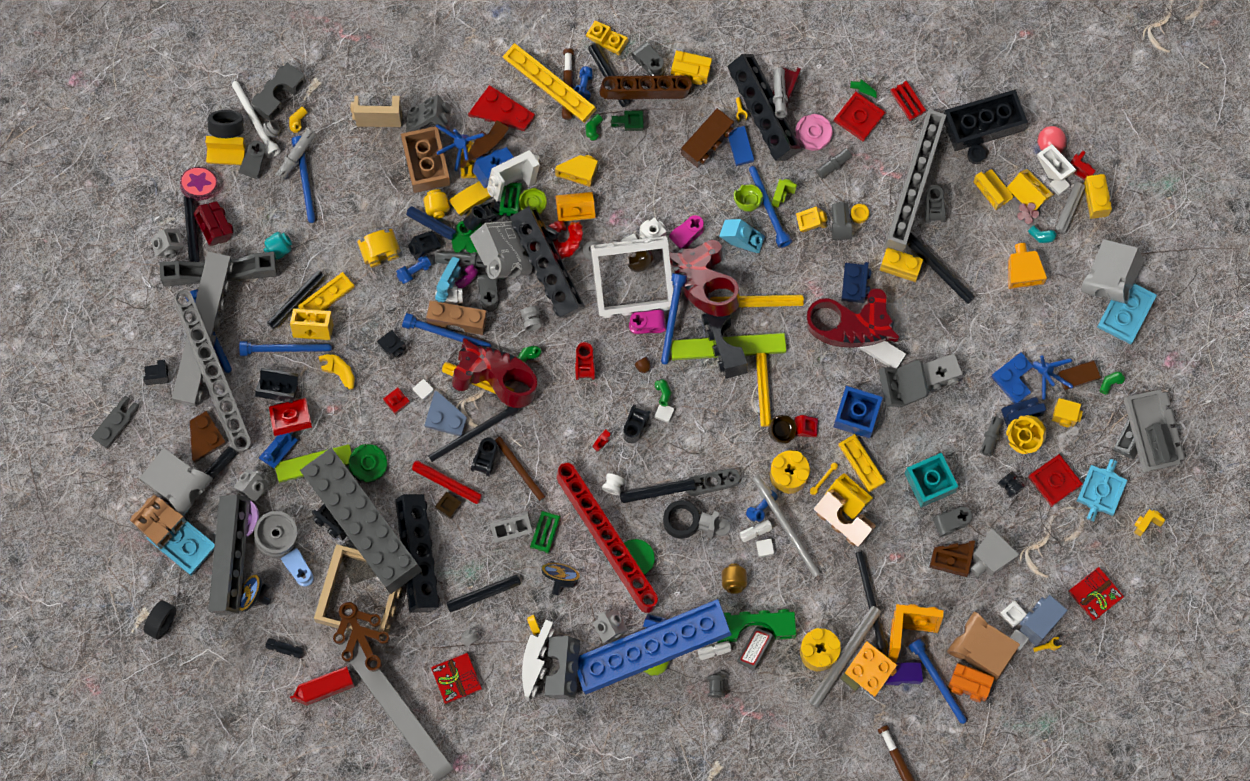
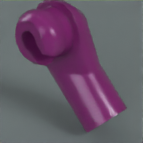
M469 265L465 268L467 274L455 282L457 288L463 289L477 276L478 270L475 269L474 265Z

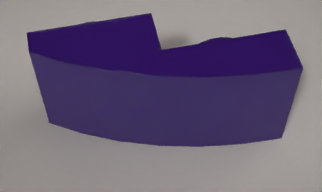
M896 663V674L894 676L890 675L884 685L899 686L901 683L921 684L923 682L921 663Z

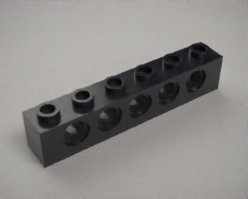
M741 54L727 66L730 76L735 81L747 109L751 112L754 123L759 128L771 156L775 161H787L802 148L786 117L778 118L775 116L774 94L754 55Z
M528 206L511 216L512 228L515 232H518L521 238L520 244L526 249L529 255L528 260L537 271L536 276L543 283L545 294L554 305L553 310L555 314L560 318H567L585 308L537 208ZM529 225H531L532 232L530 234H528L527 227ZM537 242L540 243V249L538 251L535 248ZM546 258L549 261L547 268L544 266V260ZM554 275L557 277V282L555 285L552 282V277ZM562 292L565 293L564 301L560 298Z
M403 494L395 499L400 541L422 569L423 575L419 573L406 583L409 613L432 612L439 608L440 599L436 589L437 578L434 573L435 560L432 557L431 550L432 540L429 535L430 522L427 519V502L425 501L424 494Z

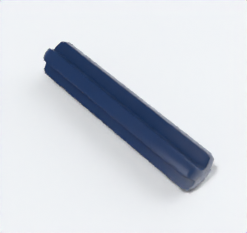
M413 206L407 209L406 215L449 240L455 237L456 231Z

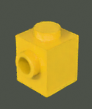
M1058 398L1051 421L1060 423L1059 425L1063 427H1074L1076 422H1080L1082 417L1081 404Z

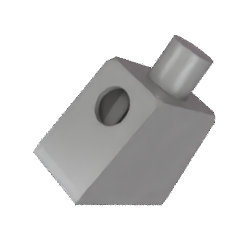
M991 529L974 552L972 558L977 563L970 570L977 577L984 571L993 576L1015 561L1019 554Z

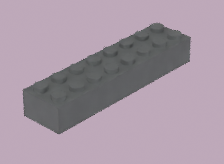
M332 447L300 470L390 594L422 572V569Z

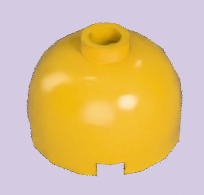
M1032 415L1020 416L1019 419H1014L1008 425L1006 432L1010 441V447L1021 454L1033 453L1039 450L1047 436L1043 422Z

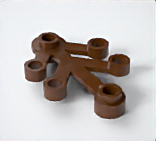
M345 602L339 608V616L342 619L337 632L333 636V640L338 645L344 644L346 641L344 634L350 623L352 632L346 649L341 654L342 659L345 662H351L354 659L353 651L358 640L366 656V668L371 672H376L381 668L382 662L378 656L373 654L365 636L378 640L380 644H387L390 637L387 632H378L362 627L357 619L369 622L373 627H378L381 624L379 615L361 612L356 604ZM348 609L352 610L351 615H346ZM375 617L378 618V622L376 624H373L372 619ZM338 635L343 636L341 641H336ZM382 635L387 636V639L385 641L380 640V637ZM346 653H351V657L349 659L344 658V655ZM377 661V666L371 667V662Z

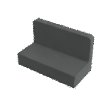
M1156 423L1145 428L1155 464L1160 465L1176 461L1178 458L1168 425Z

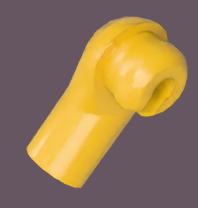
M302 106L289 117V128L294 133H298L301 130V119L308 114Z

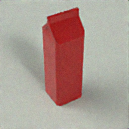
M347 666L299 684L294 695L290 697L292 703L297 701L308 706L354 688Z

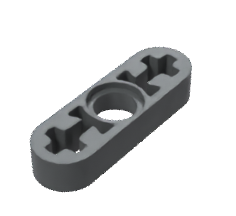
M730 468L690 477L688 479L693 478L696 485L701 484L703 479L705 489H702L701 485L697 486L695 491L689 490L686 493L690 496H697L733 488L738 485L740 474L737 470ZM728 474H732L733 477L736 476L734 482L724 480V485H721L720 475H722V479L728 478ZM709 478H716L718 484L715 487L708 486L707 480Z

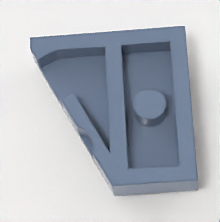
M435 391L424 426L452 435L462 436L467 417L438 391Z

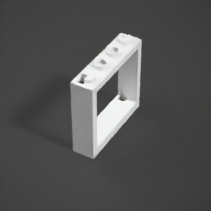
M666 236L590 246L599 316L611 318L614 317V314L627 316L637 311L647 312L653 309L670 310L673 285ZM662 249L668 299L604 307L598 257Z

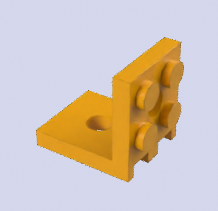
M896 604V611H894L891 623L888 658L894 663L897 662L901 649L902 629L938 633L944 610H939L936 607L923 608L915 604L908 606Z

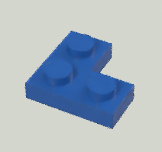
M1020 352L993 373L991 377L1011 401L1016 404L1031 394V391L1020 378L1029 372L1033 365Z

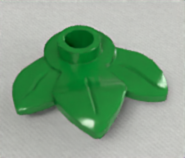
M463 221L459 222L456 226V235L452 239L453 250L456 253L461 252L463 249L470 254L477 252L470 238L477 230H469L467 233H464L462 229L467 227Z

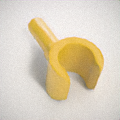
M737 97L738 112L736 120L739 122L738 115L743 114L746 121L748 114L742 108L740 97Z
M1054 637L1048 643L1034 647L1033 651L1037 652L1049 648L1055 651L1062 645L1055 646L1053 641L1060 638Z

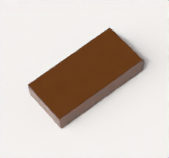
M1094 360L1058 372V376L1072 384L1073 388L1100 380L1101 378ZM1061 383L1064 391L1072 389Z

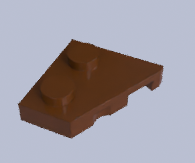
M207 411L190 420L191 453L194 463L226 445L225 440Z
M972 540L969 543L959 545L955 543L949 546L934 547L929 568L967 577L975 541Z

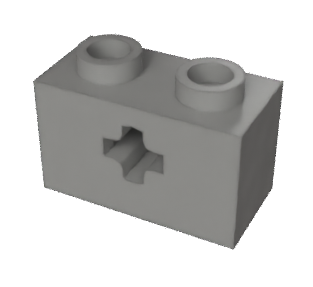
M955 354L923 364L928 391L930 390L931 392L941 389V386L946 384L952 386L959 383L963 375ZM937 372H939L940 374H944V376L941 377V375H937Z
M528 511L490 521L495 543L533 533Z

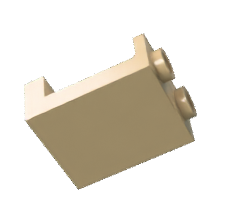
M354 96V102H351L352 120L356 121L357 127L402 126L400 96H392V106H360L359 96Z

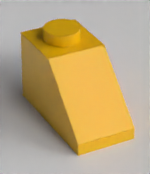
M579 155L557 165L555 176L591 187L598 168V160L589 155Z

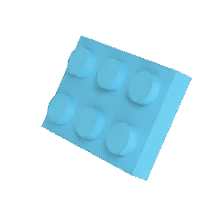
M1134 283L1130 289L1128 303L1124 304L1111 300L1097 328L1131 345L1157 295Z
M187 521L176 534L168 530L173 537L160 551L192 576L214 551L215 544ZM148 537L146 538L150 543H152L156 548H158Z

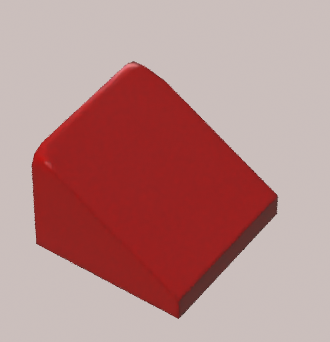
M806 415L794 418L797 426L796 436L817 437L818 418Z

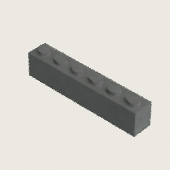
M240 495L219 497L208 612L220 615L239 614L250 498Z

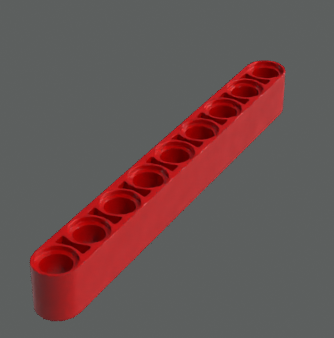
M562 463L556 475L559 485L638 608L644 613L652 612L658 601V596L575 467L570 463ZM565 471L568 472L570 476L565 477L561 473ZM577 487L580 489V492H574L571 488ZM588 503L591 507L584 508L582 504ZM592 519H598L601 523L595 524L592 522ZM602 535H609L611 540L603 539ZM620 551L622 555L615 556L612 552ZM623 567H630L632 571L625 572ZM633 583H640L642 588H635ZM650 599L653 604H645L643 600Z

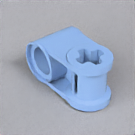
M297 548L280 558L300 586L307 587L312 584L314 576ZM302 573L306 575L305 579L301 577Z

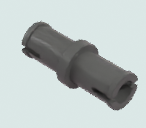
M844 148L834 157H829L826 163L817 168V174L823 179L832 171L840 169V165L852 158V154L847 148Z
M995 416L992 417L989 429L984 434L985 440L980 450L981 454L991 457L995 443L999 440L998 435L1004 422L1003 419Z

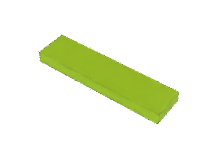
M350 445L332 448L343 464L348 466L349 457L352 453ZM327 450L281 461L275 467L279 483L304 477L300 470Z

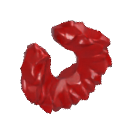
M555 221L548 225V227L559 233L561 230L566 231L564 221ZM580 222L570 223L568 226L570 235L566 242L559 243L558 240L553 241L561 259L570 258L579 249L583 236V226Z

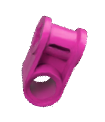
M693 215L669 234V238L680 250L689 247L694 240L702 235L704 231L702 218Z
M652 310L633 313L630 317L629 330L634 334L662 333L666 331L664 311Z

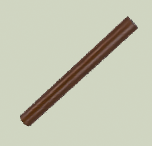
M501 436L496 438L495 441L498 447L537 499L542 501L545 495Z

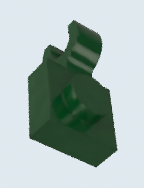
M624 111V116H611V127L618 128L624 126V131H643V111Z

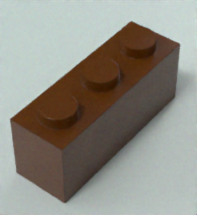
M717 108L681 147V155L697 168L701 164L705 165L710 159L709 155L713 151L716 152L721 147L724 138H729L734 132V121Z

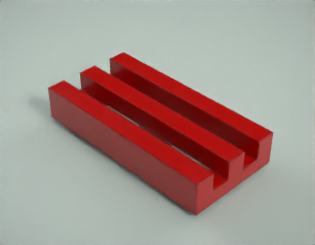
M907 81L890 90L909 121L926 113V109ZM904 88L913 100V102L915 103V105L917 106V108L919 109V112L910 100V98L908 97V95L906 94V92L904 91ZM898 91H900L905 101L910 106L911 110L914 113L913 115L911 114V112L909 111V109L897 93Z

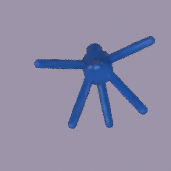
M437 124L436 127L455 139L453 144L437 151V155L454 147L458 148L454 169L457 172L462 149L465 160L468 161L467 145L469 141L483 137L484 133L469 137L468 135L460 134L456 129L452 133Z
M1041 355V363L1037 361L1033 363V368L1037 369L1038 373L1042 375L1043 400L1046 399V379L1051 386H1055L1050 376L1069 388H1073L1072 384L1053 373L1055 367L1072 362L1071 358L1047 363L1044 356Z

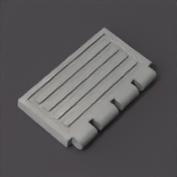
M1160 389L1123 398L1143 473L1181 464L1180 460L1185 459L1182 446L1176 447V443L1181 441L1177 427L1171 428V425L1176 424L1172 409L1166 410V406L1171 405L1168 392L1162 393ZM1156 423H1160V425L1167 424L1178 459L1173 462L1156 465L1145 428Z

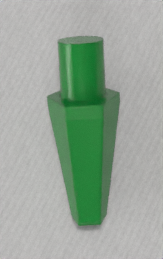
M860 79V82L851 81L850 88L859 89V92L877 98V92L862 79Z

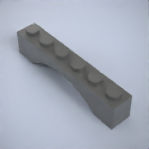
M274 252L255 253L246 257L232 259L231 262L234 263L232 273H228L227 281L277 277V262ZM159 262L160 280L164 287L200 284L205 262Z

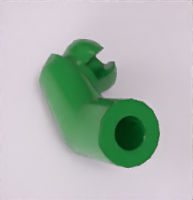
M1117 371L1105 376L1099 392L1108 395L1113 384L1124 383L1125 376Z

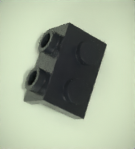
M261 368L255 397L293 403L298 390L299 375Z
M325 504L318 511L315 509L312 511L313 521L320 527L325 526L328 529L329 535L334 539L338 537L343 541L347 537V534Z

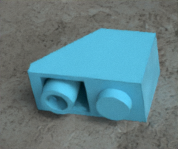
M741 219L725 220L719 235L720 238L730 245L755 253L760 252L765 238L763 234Z

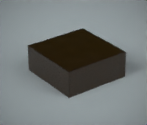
M445 492L435 505V509L451 519L462 505V502L448 492Z

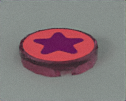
M204 167L189 168L184 171L180 178L181 192L186 197L195 198L198 201L212 197L218 185L216 175Z

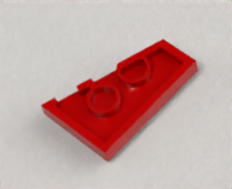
M489 85L468 113V117L481 118L487 122H496L498 120L507 127L525 131L534 120L535 114Z

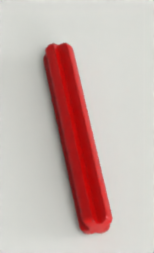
M417 460L412 465L414 472L475 504L480 502L482 495Z

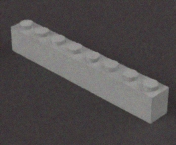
M928 109L884 245L886 249L888 247L903 252L907 244L945 121V114Z
M208 252L195 304L214 347L216 336L213 334L215 328H219L220 317H218L219 310H223L225 299H222L223 293L228 291L229 281H227L228 273H232L234 263L231 262L230 256ZM192 314L191 322H194L195 317ZM193 332L192 335L194 339H202V334L200 332ZM186 338L172 400L173 402L196 407L197 402L201 401L203 391H200L202 383L205 384V380L188 338ZM200 350L201 357H209L208 350Z

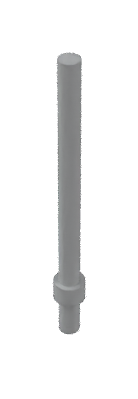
M759 474L753 477V481L760 490V496L762 499L765 498L813 577L821 574L772 497V491L769 486L766 487Z

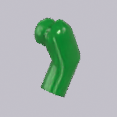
M596 114L585 125L586 136L591 141H595L599 137L596 127L603 121L599 114Z
M538 346L525 347L517 358L524 363L529 359L538 358L541 355V348Z
M657 380L654 386L656 390H661L662 393L659 404L666 407L672 392L666 380Z

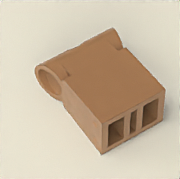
M974 611L965 624V633L955 638L947 653L965 660L983 673L994 676V681L997 682L1018 651L1020 644L993 626L988 625Z

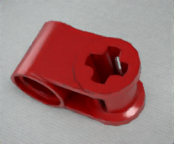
M582 342L576 347V380H579V378L595 380L593 348L587 342ZM587 349L590 353L587 356H581L579 352Z

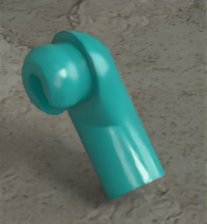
M1035 225L1027 231L1039 243H1051L1057 237L1054 230L1040 231Z

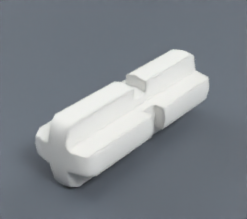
M769 520L763 521L755 525L754 528L752 526L741 531L740 538L743 542L749 541L757 537V535L760 536L771 531L772 525Z
M729 641L715 644L714 647L708 646L699 649L698 656L700 660L715 657L716 654L717 656L731 652V645Z

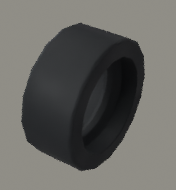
M218 110L211 113L207 118L208 132L214 137L234 138L241 135L244 131L243 116L237 111Z
M685 500L674 501L668 505L663 516V524L667 533L678 539L689 538L695 534L700 521L699 511L696 506ZM681 508L688 510L693 517V523L690 528L682 531L675 529L670 522V516L673 511Z
M164 600L159 601L146 619L144 633L156 640L161 639L175 619L176 607Z

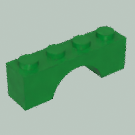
M788 609L778 610V613H770L769 610L759 611V614H751L749 611L739 612V615H731V613L725 612L724 615L732 635L717 641V643L726 641L737 642L740 633L750 626H762L768 629L773 634L775 640L795 639V612H790Z

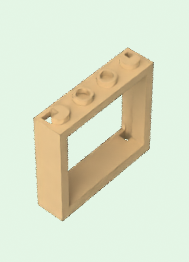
M337 544L314 616L316 623L334 628H339L341 621L326 618L325 616L343 556L366 562L358 550ZM402 587L389 595L378 632L384 631L389 634L391 625L388 624L389 619L394 617L396 611L394 602L396 598L399 599ZM348 624L346 631H352L351 625ZM382 635L380 640H384L385 635Z

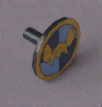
M547 563L541 569L545 577L554 581L553 595H559L561 587L574 588L575 582L580 578L579 573L575 569L564 564Z
M258 575L249 577L241 589L240 611L246 612L256 601L268 606L271 599L265 595L271 588V585L267 582L262 585V580Z

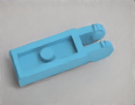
M451 258L438 282L435 296L438 302L446 301L448 298L447 291L449 288H453L455 277L458 278L460 275L459 258Z

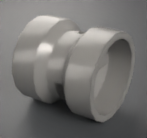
M538 306L527 307L520 311L522 318L525 320L524 328L526 331L536 330L543 326L542 319L539 318L540 311Z

